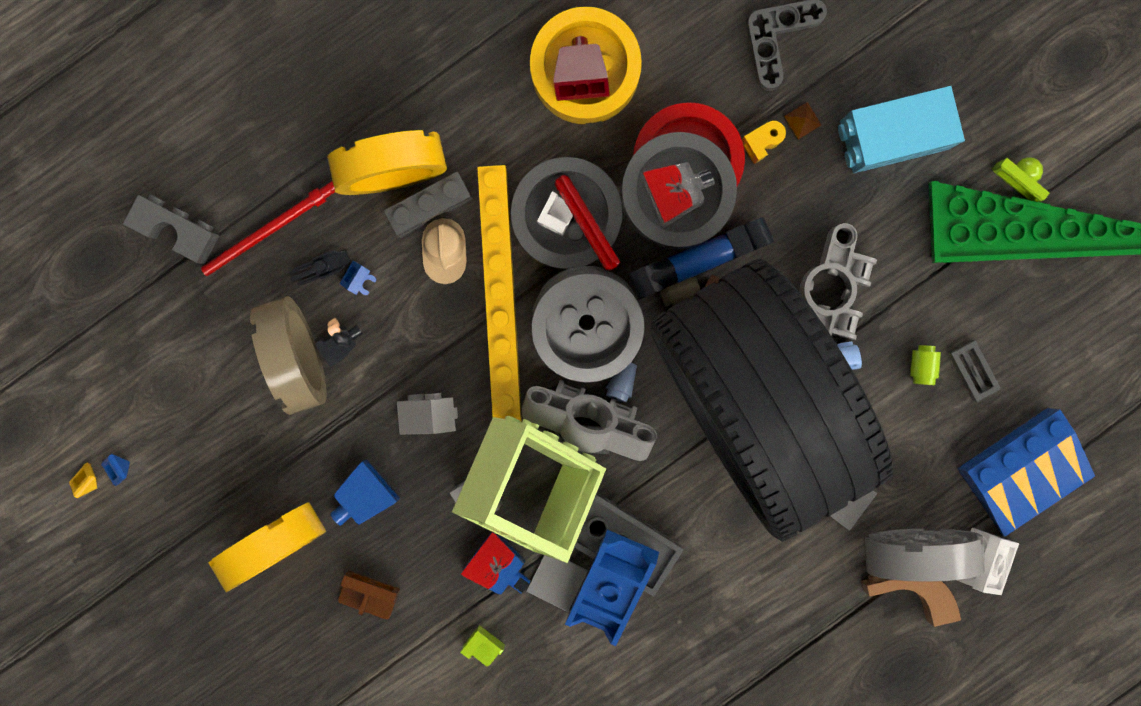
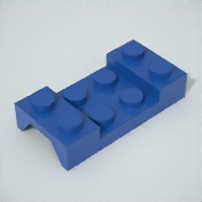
M607 530L583 585L571 606L565 625L571 627L585 622L603 630L610 644L616 646L657 564L659 551Z

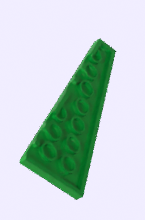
M939 181L929 182L932 263L1141 255V223L1112 219L1098 214L1083 213L1069 208L1050 206V204L1016 197L1001 196L987 191L972 190L958 185L939 183Z

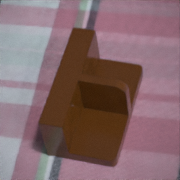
M348 571L341 583L343 588L338 602L358 609L359 615H363L366 612L388 620L391 617L400 588Z

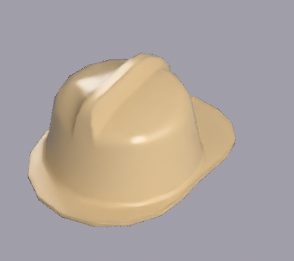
M441 218L434 220L427 225L423 232V265L427 275L435 282L441 284L453 283L463 275L466 269L467 259L464 231L458 223L451 219Z

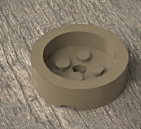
M286 296L253 307L250 313V322L252 325L256 324V333L252 334L256 356L274 399L281 398L284 402L282 410L286 414L292 415L324 404L327 398V389L322 362L311 330L298 305L292 298Z

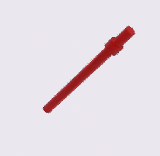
M333 181L321 189L317 187L309 192L307 198L202 266L201 270L204 275L209 276L315 205L319 207L327 201L326 198L335 193Z

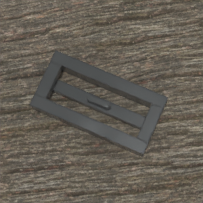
M971 341L967 345L948 353L974 402H978L1001 389L976 341ZM970 349L990 385L988 389L967 352ZM959 355H962L981 393H978Z

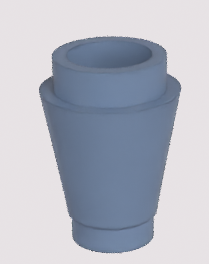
M630 363L625 369L612 377L606 387L608 390L607 397L613 398L618 402L627 403L628 398L632 397L637 365Z

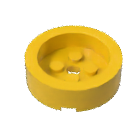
M576 7L563 11L550 19L542 27L533 43L530 55V70L535 92L550 112L565 121L586 124L608 120L626 107L636 91L641 73V52L637 39L631 29L616 15L595 7ZM577 36L586 37L588 44H598L608 75L610 96L557 101L553 79L559 49L565 46H572V40Z
M423 130L374 136L356 141L355 146L351 147L348 151H346L345 147H340L327 156L334 190L342 195L370 194L399 189L430 180L447 170L440 136L434 131L430 132L429 136H424Z
M308 502L240 540L214 557L208 564L225 592H228L324 534L326 529Z

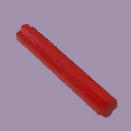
M566 175L560 176L555 180L554 185L604 268L608 270L614 269L620 263L618 257L570 178Z

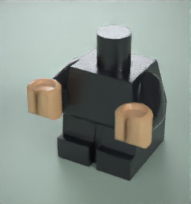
M333 318L328 322V332L330 335L325 338L320 336L315 339L316 347L330 367L344 359L356 346L354 339L363 334L358 325L350 330L346 326L340 329L338 320Z

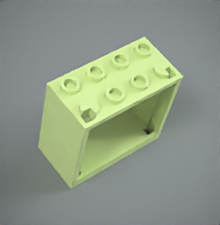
M506 416L505 419L493 417L452 513L533 552L568 563L606 468L595 463L596 459L594 456L586 453L579 454L578 447L567 442H563V444L558 442L559 436L548 431L540 432L538 424L531 423L526 419H523L521 422L511 416ZM524 444L562 464L534 534L494 514Z

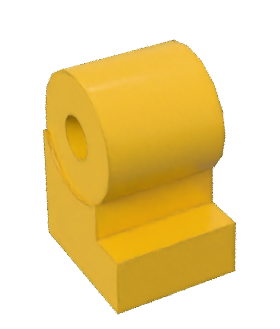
M770 121L742 138L743 146L752 162L755 164L768 155L765 149L777 147L784 140L786 130L780 122Z

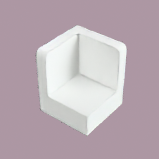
M552 191L537 222L539 225L563 236L573 215L565 201Z

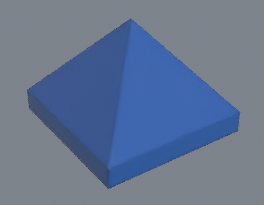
M111 454L101 465L113 485L117 486L127 478L130 462Z

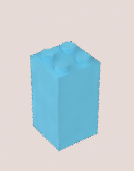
M951 86L852 110L840 120L841 125H838L840 139L845 141L847 147L845 152L846 164L849 168L852 167L853 174L946 151L965 141Z

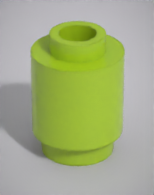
M919 345L918 350H912L910 376H913L914 384L935 385L936 378H939L941 352H935L936 346Z

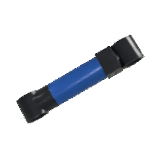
M761 217L700 245L644 266L628 275L640 300L774 243V239L764 217Z

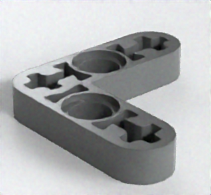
M806 0L760 9L750 15L747 21V32L757 82L763 90L773 91L783 81V69L776 35L820 25L827 15V8L822 1ZM811 7L814 8V11L820 12L816 20H813L812 15H808L802 18V23H799L800 15L808 13ZM782 12H790L794 17L793 24L789 26L783 25L779 20V15ZM757 18H760L761 22L766 21L767 24L764 25L762 30L763 36L769 34L770 37H762L755 40V37L758 38L760 36L759 27L753 26ZM761 44L770 45L772 55L768 58L761 57L757 51L758 46ZM774 61L775 64L770 66V72L772 75H776L777 78L773 81V84H770L769 80H764L763 78L767 74V66L761 67L760 64H768Z

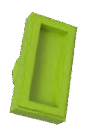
M1008 158L998 161L992 168L995 174L1027 200L1041 202L1050 194L1037 183L1043 174V165L1035 158H1023L1017 165Z

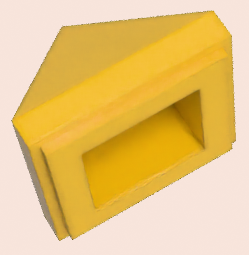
M88 462L69 481L73 495L76 498L97 489L96 477L91 464Z

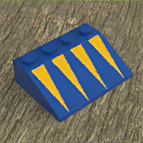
M1052 408L1045 409L957 468L1003 537L1095 477L1076 432L1062 411Z

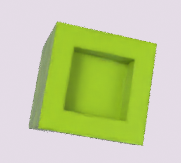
M479 625L463 645L460 653L468 659L473 655L485 666H490L497 655H501L504 651L505 644Z

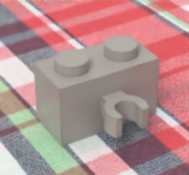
M441 393L407 395V401L397 402L400 435L437 434L456 431L455 419L458 418L457 407L454 408L453 398H442Z

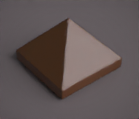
M808 102L784 116L797 140L821 126L820 121Z

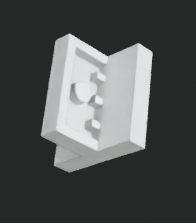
M972 528L971 532L979 533L983 536L985 571L979 576L957 581L970 585L973 589L983 593L1002 595L1019 543Z

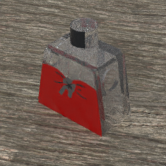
M688 162L643 172L642 176L643 183L663 228L699 207L704 201L701 190L715 184L709 169L694 174Z

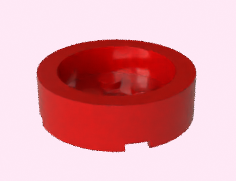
M699 103L675 104L657 112L641 129L632 157L644 144L658 136L675 132L696 134L708 139L722 150L733 167L738 186L745 165L743 142L733 123L718 110Z

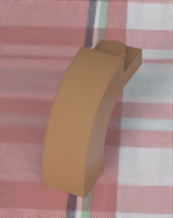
M868 575V579L861 581L863 591L868 596L901 589L916 592L922 601L926 621L934 627L961 620L956 600L942 581H900Z

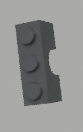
M457 171L384 210L396 235L403 238L425 226V223L444 212L450 213L472 201L473 198Z
M149 194L148 198L138 195L123 225L153 239L158 238L164 227L172 225L177 231V241L172 250L196 263L205 265L219 238V235L212 232L214 227L199 219L197 223L187 219L190 214L176 207L172 211L163 206L165 201L154 195Z

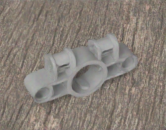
M843 223L829 231L820 265L810 269L804 275L800 283L799 292L814 310L830 335L856 340V327L863 313L849 308L855 301L857 285L870 287L871 282L869 278L873 265L877 263V259L854 253L857 231L852 225ZM838 230H843L847 233L848 240L845 244L839 243L836 234ZM821 270H828L827 273L830 275H839L844 281L846 289L841 296L843 302L836 309L830 310L829 306L816 305L810 295V291L813 290L814 286L812 279Z
M563 380L559 381L556 392L540 386H533L527 391L521 409L522 417L531 423L560 433L565 442L578 447L579 451L595 453L606 449L633 460L643 461L648 458L657 439V433L651 426L634 420L637 412V407L635 406L630 408L616 403V400L613 398L608 403L600 397L584 395L585 388L577 389L564 384ZM574 418H590L597 422L603 430L587 429L581 426Z

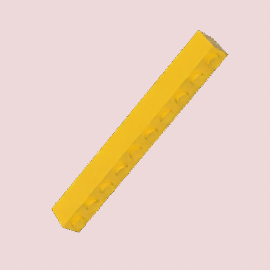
M505 165L478 167L492 415L501 419L511 416L522 422L507 168Z

